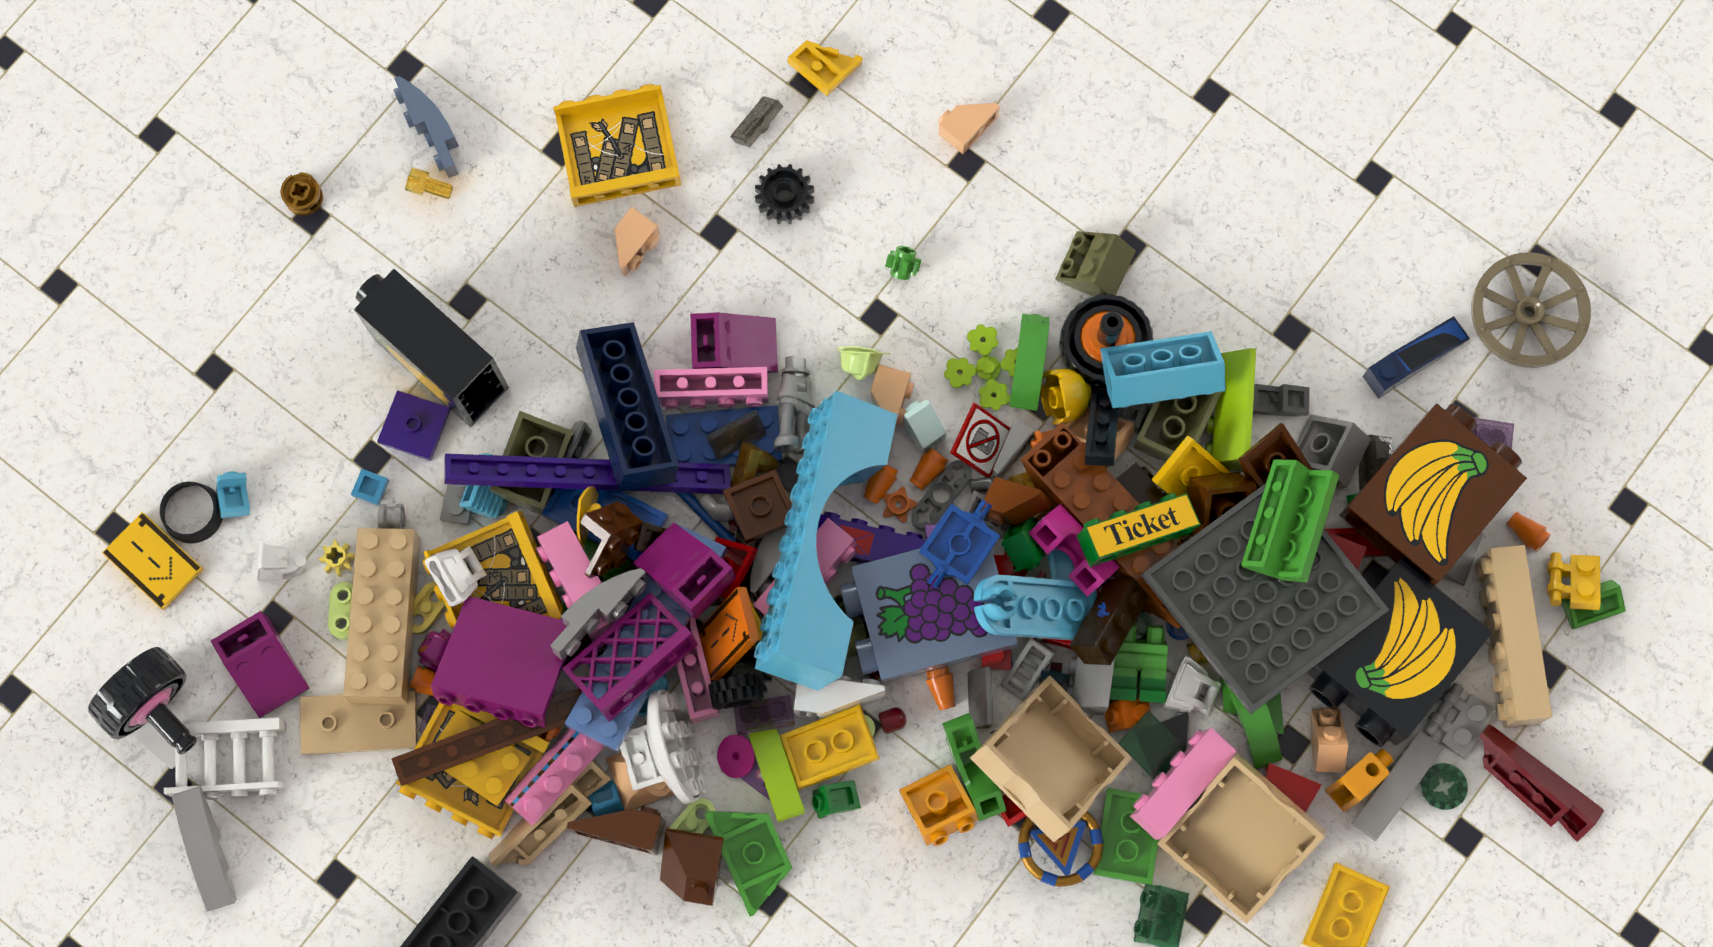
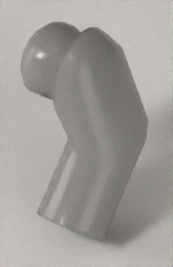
M709 493L699 500V504L713 520L731 521L734 519L728 504H718Z

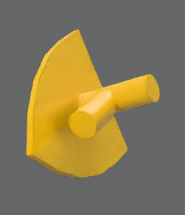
M592 486L587 487L583 491L578 501L577 537L582 547L585 545L589 530L580 522L584 514L601 508V505L597 503L599 494L596 488Z

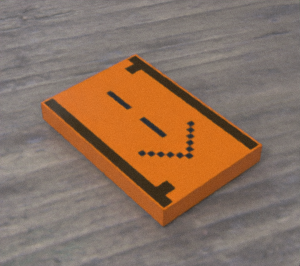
M737 587L698 629L710 680L719 681L760 638L746 587Z

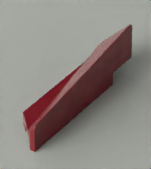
M1491 724L1480 734V739L1483 740L1484 768L1549 826L1552 827L1559 821L1573 839L1578 842L1596 825L1604 812L1602 807Z

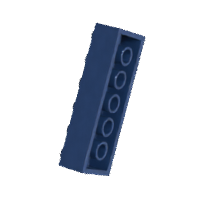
M634 322L580 330L576 351L619 492L674 483L679 464Z

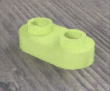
M348 582L336 584L332 588L329 597L328 629L334 637L340 640H348L353 585ZM348 592V598L341 601L339 599L340 594ZM340 620L347 621V625L343 629L338 628Z
M699 798L697 802L691 803L670 826V829L704 834L710 827L706 817L698 819L696 813L699 809L716 811L715 807L709 800Z

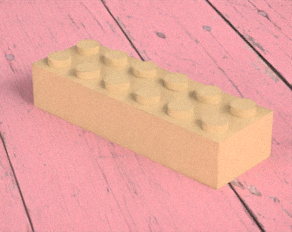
M357 528L343 696L350 703L408 704L413 643L412 629L415 617L414 599L417 591L421 539L415 529Z
M1525 545L1490 548L1477 559L1475 575L1477 580H1481L1482 591L1479 592V601L1481 607L1485 608L1487 618L1484 619L1483 625L1493 632L1490 636L1491 647L1488 648V658L1490 664H1494L1495 675L1492 677L1494 692H1498L1500 704H1497V716L1499 721H1503L1504 728L1538 725L1550 719L1552 711Z

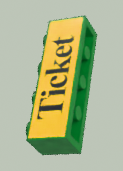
M1175 493L1162 497L1159 503L1151 505L1150 501L1144 502L1136 506L1134 511L1126 513L1125 510H1120L1111 514L1107 520L1100 521L1099 518L1083 524L1084 528L1077 535V539L1089 567L1191 534L1201 524L1188 494L1176 496Z

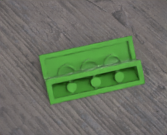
M1274 459L1241 566L1283 581L1308 582L1339 475L1333 470H1309L1297 460Z

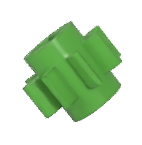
M898 246L896 251L891 250L885 267L891 268L890 275L901 280H908L911 275L916 276L921 264V259L915 258L917 252L906 246Z

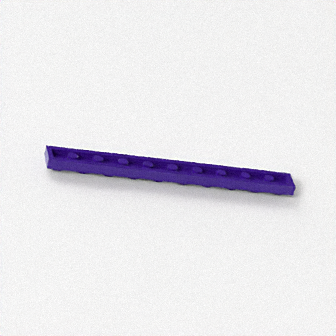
M445 453L444 484L586 489L592 486L596 490H618L610 460ZM678 462L679 468L674 483L628 491L723 494V490L731 487L729 464Z

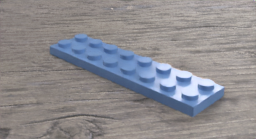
M679 525L723 559L727 552L726 546ZM647 577L645 590L640 596L634 597L627 612L651 592L686 627L691 615ZM651 604L643 611L642 619H656L657 608ZM636 625L625 626L620 632V638H634ZM641 625L640 638H654L656 625ZM661 625L660 638H670L678 630L673 625ZM639 644L638 657H648L653 652V644ZM613 645L607 646L602 657H612ZM619 645L618 657H632L633 645ZM597 664L595 677H610L611 664ZM617 664L615 677H625L630 672L631 664ZM594 683L593 694L597 699L608 692L609 683ZM653 685L610 722L582 692L565 725L596 742L618 751Z

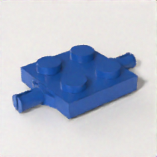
M981 500L973 514L965 512L951 503L919 550V553L929 559L936 567L927 581L932 587L937 589L945 575L956 577L968 585L1000 538V535L988 528L983 521L992 508V505L988 503L981 512L986 504L985 500Z

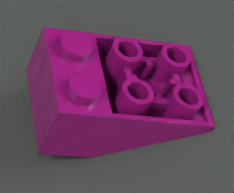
M720 312L690 314L692 369L767 367L768 373H778L776 318Z
M674 522L633 562L637 568L643 569L647 577L695 620L736 579L733 568L712 549Z
M262 611L211 640L224 666L259 718L264 717L310 689L270 618Z

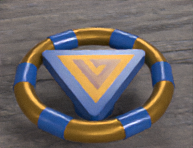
M1088 811L1080 818L1081 822H1077L1071 830L1054 843L1041 829L1032 831L1036 824L1027 816L1020 829L1018 848L1020 858L1032 876L1040 882L1051 886L1066 887L1084 881L1095 871L1103 854L1104 841L1099 824ZM1087 825L1093 845L1091 856L1088 862L1077 870L1076 873L1069 875L1085 826ZM1030 836L1065 876H1058L1044 871L1034 862L1029 843Z

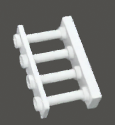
M281 718L183 723L192 736L201 738V741L204 742V786H201L206 800L219 799V794L230 793L231 798L248 797V792H259L260 796H276L277 791L285 790L284 783L274 781V738H277V733H286V721ZM259 734V738H262V782L245 783V740L248 739V735ZM220 736H230V740H233V784L216 785V741H219ZM177 749L175 787L164 788V794L170 797L173 794L199 787L187 786V752L180 755L177 753Z

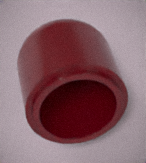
M893 707L878 714L882 729L886 735L901 730L906 725V715L898 707Z

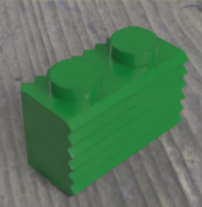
M1033 517L1016 526L1010 524L1001 543L1004 551L1007 552L1006 556L1010 557L1009 561L1013 562L1012 566H1015V571L1018 572L1023 569L1026 572L1035 569L1041 564L1040 560L1044 556L1042 547L1029 535V532L1037 525Z

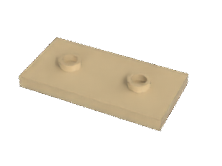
M415 690L409 691L408 704L350 703L343 694L300 697L301 755L415 749L418 743L417 693H415Z

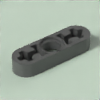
M961 460L951 462L915 506L911 514V522L917 530L925 531V525H936L950 504L955 501L967 486L972 473L968 465ZM962 468L964 469L963 475L965 478L959 477L954 482L953 487L958 488L954 491L951 485L948 484L954 476L952 470L958 471ZM942 488L948 491L950 495L948 501L938 503L934 500L933 493L937 489ZM926 501H929L934 508L940 511L937 513L933 509L929 514L930 522L924 521L921 524L918 522V513L924 514L929 509V504H926Z

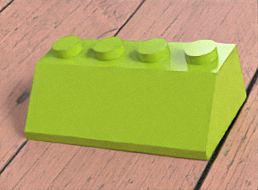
M1256 348L1221 353L1225 363V391H1222L1212 416H1210L1206 425V433H1211L1210 443L1205 445V450L1229 471H1243L1238 458L1251 448Z

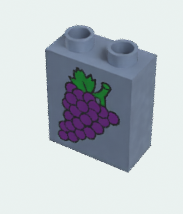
M920 549L851 567L855 581L840 585L847 616L854 618L864 615L870 637L854 641L863 675L879 671L882 684L1015 649L1018 644L1016 636L988 633L981 627L975 615L974 607L990 604V602L974 601L977 585L984 578L999 575L992 550L968 585L956 577L945 575L937 589L927 583L936 567L929 559L919 553Z

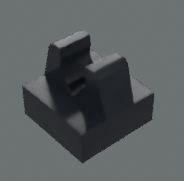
M1051 662L1049 671L1041 670L1038 685L1050 675L1067 692L1070 674L1062 673L1063 663Z

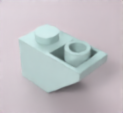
M928 399L922 403L916 401L905 409L903 429L922 454L927 452L930 447L934 448L946 439V431Z

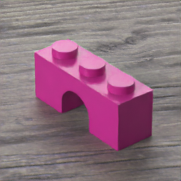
M1060 504L1046 515L1029 532V535L1047 554L1053 550H1061L1070 557L1074 568L1068 577L1088 597L1120 567L1114 560L1089 567L1077 539V535L1083 527Z

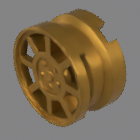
M299 172V174L293 176L291 174L281 185V198L288 209L296 215H311L323 203V191L310 174Z

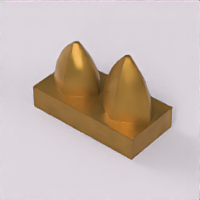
M742 441L731 479V487L755 478L756 473L774 470L779 467V463L771 454L759 449L753 443Z

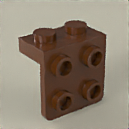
M617 501L584 514L580 523L602 540L585 575L589 579L598 575L602 576L607 571L620 568L628 558L627 552L630 546L638 539V531L643 523L641 519L630 511L628 506Z

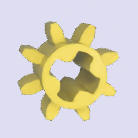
M333 540L332 546L322 547L325 551L324 557L318 559L321 563H327L324 568L326 573L329 574L334 569L336 574L341 577L342 571L346 569L353 570L350 563L351 560L355 559V555L347 553L351 548L348 543L340 547L338 541ZM337 553H340L343 557L338 559V563L333 562L332 559H336Z

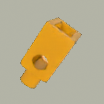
M1380 749L1375 755L1369 752L1324 791L1345 812L1360 802L1390 774L1387 767L1393 763V759L1384 749Z

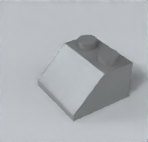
M1310 415L1296 444L1313 470H1333L1339 475L1336 486L1347 488L1371 439L1354 422Z
M1078 656L1071 657L1069 674H1074L1073 686H1068L1067 693L1080 705L1084 713L1104 715L1107 711L1114 660L1111 665L1084 664Z

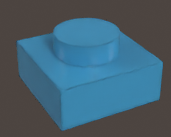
M361 469L351 495L357 499L379 506L390 480Z

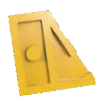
M807 40L787 59L789 65L826 96L832 93L850 76L863 61L861 56L849 57L839 54L838 49L822 47L817 43Z

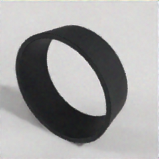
M188 481L174 485L165 493L160 503V518L165 529L174 539L183 543L192 544L207 540L215 534L223 520L220 516L216 491L207 485ZM200 486L209 493L213 502V514L210 521L203 529L195 533L181 534L175 532L165 521V509L169 499L182 488Z

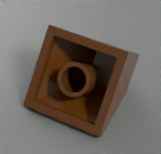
M666 828L660 881L683 901L713 906L719 882L724 837Z

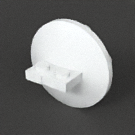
M661 689L650 694L647 707V725L629 730L620 749L622 756L625 757L628 767L626 769L633 791L665 781L681 802L691 804L697 802L701 794L706 792L700 770V764L704 763V759L699 747L693 749L686 748L685 739L695 736V729L690 719L685 720L680 709L679 700L674 692L669 693Z

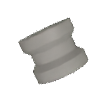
M380 504L378 507V528L405 529L404 505L396 504L394 507H388L386 504Z

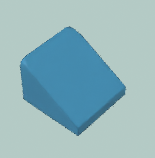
M613 780L589 795L595 816L624 811Z

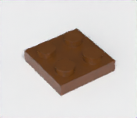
M776 469L723 490L724 498L745 544L787 527L784 524L785 517L792 504Z

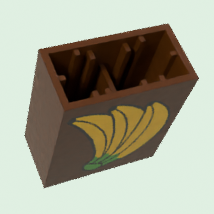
M1436 403L1339 514L1342 519L1396 563L1401 558L1433 585L1440 582L1527 479L1526 476L1517 470L1522 464L1521 458L1510 447L1499 441H1495L1490 447L1472 433L1477 427L1473 417L1454 404H1450L1445 410Z

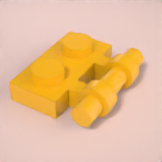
M1551 553L1550 562L1547 563V573L1550 575V583L1547 584V595L1550 597V605L1560 606L1562 599H1570V609L1600 610V556L1571 555L1570 564H1564L1560 553ZM1562 577H1570V585H1564Z

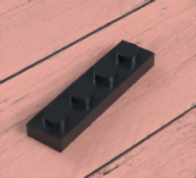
M1092 385L1085 465L1114 466L1119 407H1112L1106 386Z

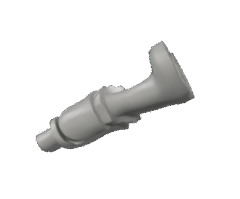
M788 356L785 358V368L782 369L780 391L777 397L779 401L778 406L782 407L779 435L773 443L774 450L781 453L793 451L795 455L804 454L805 449L802 448V443L805 435L809 433L808 417L811 410L815 408L811 378L807 377L810 375V370L806 369L805 358ZM794 415L796 416V430H795V435H794V430H793V418H794Z

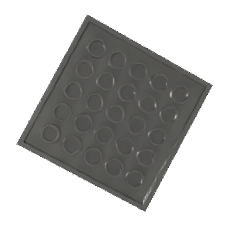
M1266 483L1142 574L1143 579L1250 714L1254 713L1389 611L1388 607L1324 529L1308 582L1283 581L1241 566Z

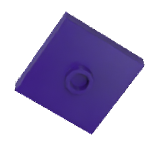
M397 390L377 442L378 444L431 461L451 409L447 406Z

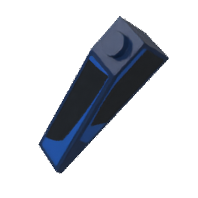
M1453 316L1370 366L1362 377L1377 398L1380 399L1467 342L1470 337Z

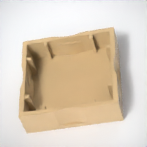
M1049 675L1033 689L970 759L1054 843L1072 829L1091 807L1097 794L1117 777L1132 757L1103 728L1095 724L1084 713L1080 705Z
M1236 753L1167 835L1159 840L1157 845L1189 873L1200 878L1220 901L1247 924L1271 898L1277 887L1289 873L1298 868L1325 838L1327 831L1243 757Z

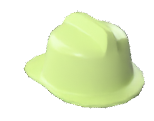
M861 346L837 347V350L840 352L842 369L852 374L857 380H864L867 375L875 374L882 355L890 354Z

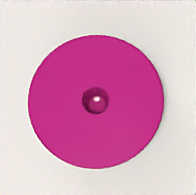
M736 734L722 740L717 751V761L720 769L732 778L744 777L751 771L755 762V753L752 744L747 738Z

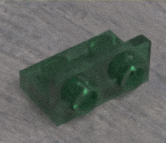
M1145 885L1140 896V910L1134 925L1135 934L1133 941L1156 947H1179L1189 893L1161 885Z

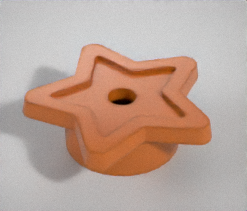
M901 487L893 494L886 493L883 496L887 505L883 512V517L896 516L903 523L907 521L908 511L915 508L917 502L907 497L905 487ZM896 503H900L901 506L896 507Z

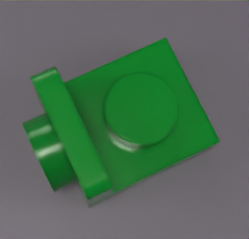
M855 780L823 785L812 791V806L817 812L819 819L833 814L856 811L861 808Z

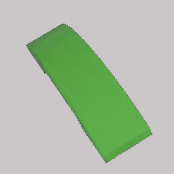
M1229 688L1247 740L1245 743L1254 768L1258 769L1269 763L1272 764L1283 760L1267 704H1264L1254 713L1250 714Z

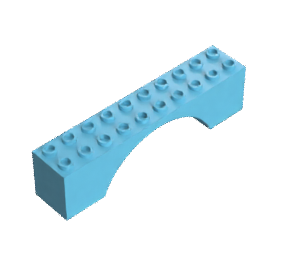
M835 391L828 398H824L818 407L811 410L808 417V423L810 424L809 433L805 435L802 443V448L805 449L803 458L800 459L796 469V474H799L798 481L790 495L793 503L785 517L784 524L787 526V529L779 543L780 560L776 563L772 574L773 578H775L774 586L769 591L766 600L769 608L760 626L763 634L754 652V657L757 658L755 669L817 691L842 677L853 621L836 604L823 580L816 549L818 522L826 501L836 488L853 483H863L887 465L898 414L839 391Z

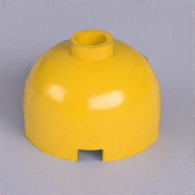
M1065 368L1047 370L1042 377H1047L1046 383L1041 385L1040 390L1041 402L1046 416L1053 417L1055 420L1051 422L1053 425H1059L1061 422L1067 424L1068 422L1078 420L1085 414L1091 399L1092 391L1089 384L1074 370Z

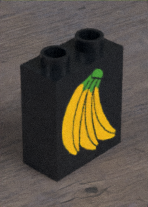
M395 269L385 278L380 274L371 276L357 291L355 298L359 304L354 308V311L373 339L470 428L509 389L494 358Z
M1401 558L1388 570L1373 589L1388 607L1389 611L1307 672L1314 679V682L1309 687L1310 692L1319 701L1334 710H1337L1341 703H1344L1361 717L1354 725L1358 732L1379 747H1383L1388 740L1397 746L1408 739L1493 633Z

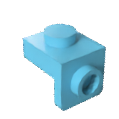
M231 471L217 476L216 492L221 518L250 515L246 489V473Z

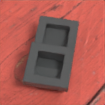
M1254 384L1253 414L1309 415L1310 387L1282 384L1279 387Z

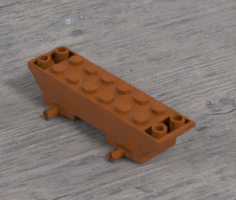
M1063 422L1020 459L1034 488L1042 490L1053 502L1051 508L1041 512L1034 518L1036 523L1060 504L1084 528L1083 524L1090 520L1099 518L1100 521H1104L1117 511L1125 510L1126 513L1134 511V508L1139 503L1107 470L1110 466L1085 465V445ZM1180 539L1175 543L1174 540L1114 559L1120 568L1112 576L1115 579H1134L1149 597L1143 607L1148 615L1152 613L1179 629L1181 627L1180 624L1143 579L1142 574L1181 546L1184 541Z

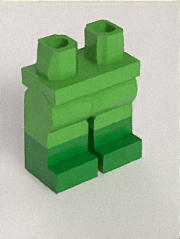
M1133 624L1115 656L1110 699L1136 701L1137 671H1139L1137 693L1139 701L1166 703L1165 688L1168 644L1165 640L1164 628L1161 625H1147V638L1138 639L1136 638L1137 625Z

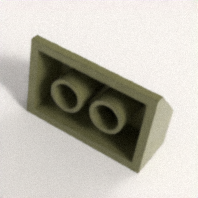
M1222 391L1209 395L1202 394L1153 403L1136 439L1134 448L1159 460L1167 461L1187 435L1198 443Z
M519 411L502 456L563 458L573 431ZM506 486L490 487L491 492L510 503L541 514L544 510L552 489Z

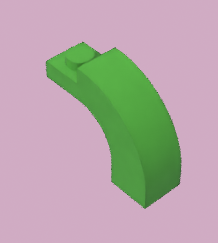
M1022 314L1009 407L1037 411L1050 317H1043L1038 314Z
M970 713L942 723L955 766L965 791L976 810L979 821L1005 812L1006 807L999 787L970 759L981 746Z

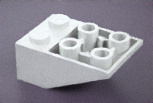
M843 675L819 691L797 684L794 714L798 718L820 720L858 704L863 707L885 699V686L880 685V681L874 679H863L862 683L851 682V677Z

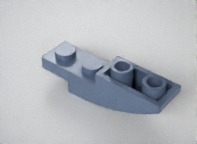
M400 76L394 78L398 88L393 90L399 104L405 103L408 111L403 114L409 128L415 126L418 135L424 133L429 147L435 146L438 154L433 157L439 171L445 169L448 178L458 175L459 173L449 150L459 145L448 122L436 105L420 89Z

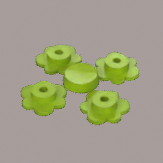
M979 324L976 330H970L967 333V340L971 343L970 350L973 352L978 351L984 357L978 360L976 367L968 364V360L964 357L959 360L951 358L947 361V370L944 372V377L950 380V385L953 388H960L962 385H970L972 382L971 377L977 372L982 379L988 380L985 387L983 386L979 389V395L981 396L980 405L983 408L991 407L992 410L998 411L1001 405L1004 406L1010 402V395L1006 392V384H999L995 378L1000 374L1001 368L1009 371V376H1014L1017 348L1015 350L1008 349L1000 365V362L995 357L987 356L991 353L992 348L998 346V340L995 339L997 337V330L994 327L986 328L983 324Z

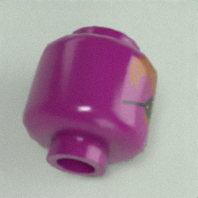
M444 629L440 633L430 631L417 650V654L420 657L418 662L436 672L451 633Z

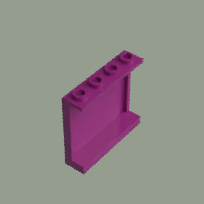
M469 596L464 601L432 681L431 689L434 699L444 705L457 704L464 706L465 709L475 713L480 711L491 713L494 717L501 720H508L510 718L520 721V723L528 727L540 726L545 728V714L567 658L566 656L562 661L553 653L550 646L566 628L563 620Z

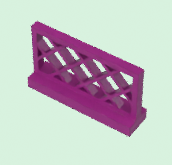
M650 592L562 669L610 722L698 646V643L692 633ZM653 604L657 608L656 619H642L643 611ZM636 625L634 638H620V632L625 626ZM641 625H656L654 638H640ZM661 625H673L678 630L670 638H660ZM639 644H653V652L648 657H638ZM603 645H613L612 657L598 658V650ZM619 645H633L632 657H618ZM581 664H591L589 677H577L573 671ZM597 664H611L610 677H595ZM617 664H631L630 672L625 677H615ZM594 683H609L608 692L597 699L593 694Z

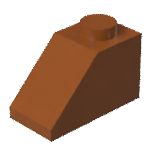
M995 477L984 498L986 504L983 510L989 503L992 505V508L987 513V518L998 525L1007 523L1016 526L1051 508L1053 502L1040 489Z

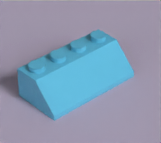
M1212 331L1100 348L1107 393L1113 408H1125L1131 405L1156 403L1176 398L1183 399L1189 396L1209 395L1225 391V363Z

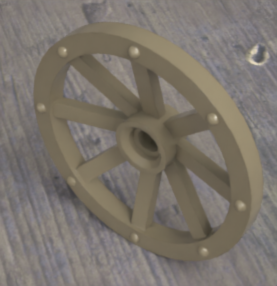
M1527 252L1507 256L1494 263L1483 274L1473 292L1471 316L1477 335L1494 355L1516 366L1539 368L1562 361L1581 344L1589 328L1591 305L1584 284L1570 267L1551 256ZM1536 265L1542 267L1529 297H1526L1515 266ZM1506 270L1518 303L1487 288L1491 280L1500 272ZM1551 270L1559 275L1571 289L1541 302L1539 297ZM1486 298L1514 313L1486 323L1483 313V299ZM1576 298L1579 311L1578 323L1545 314L1546 310L1569 299ZM1524 309L1526 311L1532 312V316H1526L1524 313ZM1518 323L1519 327L1511 350L1502 345L1491 333V331ZM1540 323L1575 333L1565 346L1556 351ZM1528 327L1535 334L1546 355L1530 356L1520 354Z

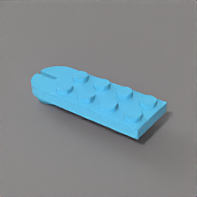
M994 575L980 581L974 593V601L990 602V604L974 607L981 627L993 635L1073 640L1097 598V591L1095 590L1087 597L1073 581Z

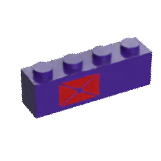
M824 511V514L820 515L817 528L818 530L829 518L849 534L857 544L855 548L856 553L850 561L860 564L920 549L926 541L918 533L906 532V535L895 533V529L890 526L879 525L878 528L867 526L868 522L857 518H851V521L840 519V515Z

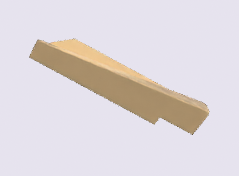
M593 759L533 826L524 818L514 826L490 852V863L493 866H498L499 863L515 862L518 865H529L566 829L568 822L574 821L592 804L588 796L611 780L609 775Z

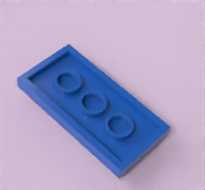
M778 405L666 415L667 429L678 462L729 464L730 467H734L742 441L753 443L759 449L771 454L778 463L782 462V453L773 448L774 440L778 437L780 431Z
M556 488L541 514L544 518L558 525L568 521L573 532L577 534L578 501L585 489ZM597 490L599 494L597 503L601 507L618 501L628 506L630 511L643 522L659 527H664L669 519L666 513L624 492H619V490ZM590 530L588 531L586 539L599 545L602 540ZM635 543L630 546L627 552V559L632 562L642 554L634 550Z

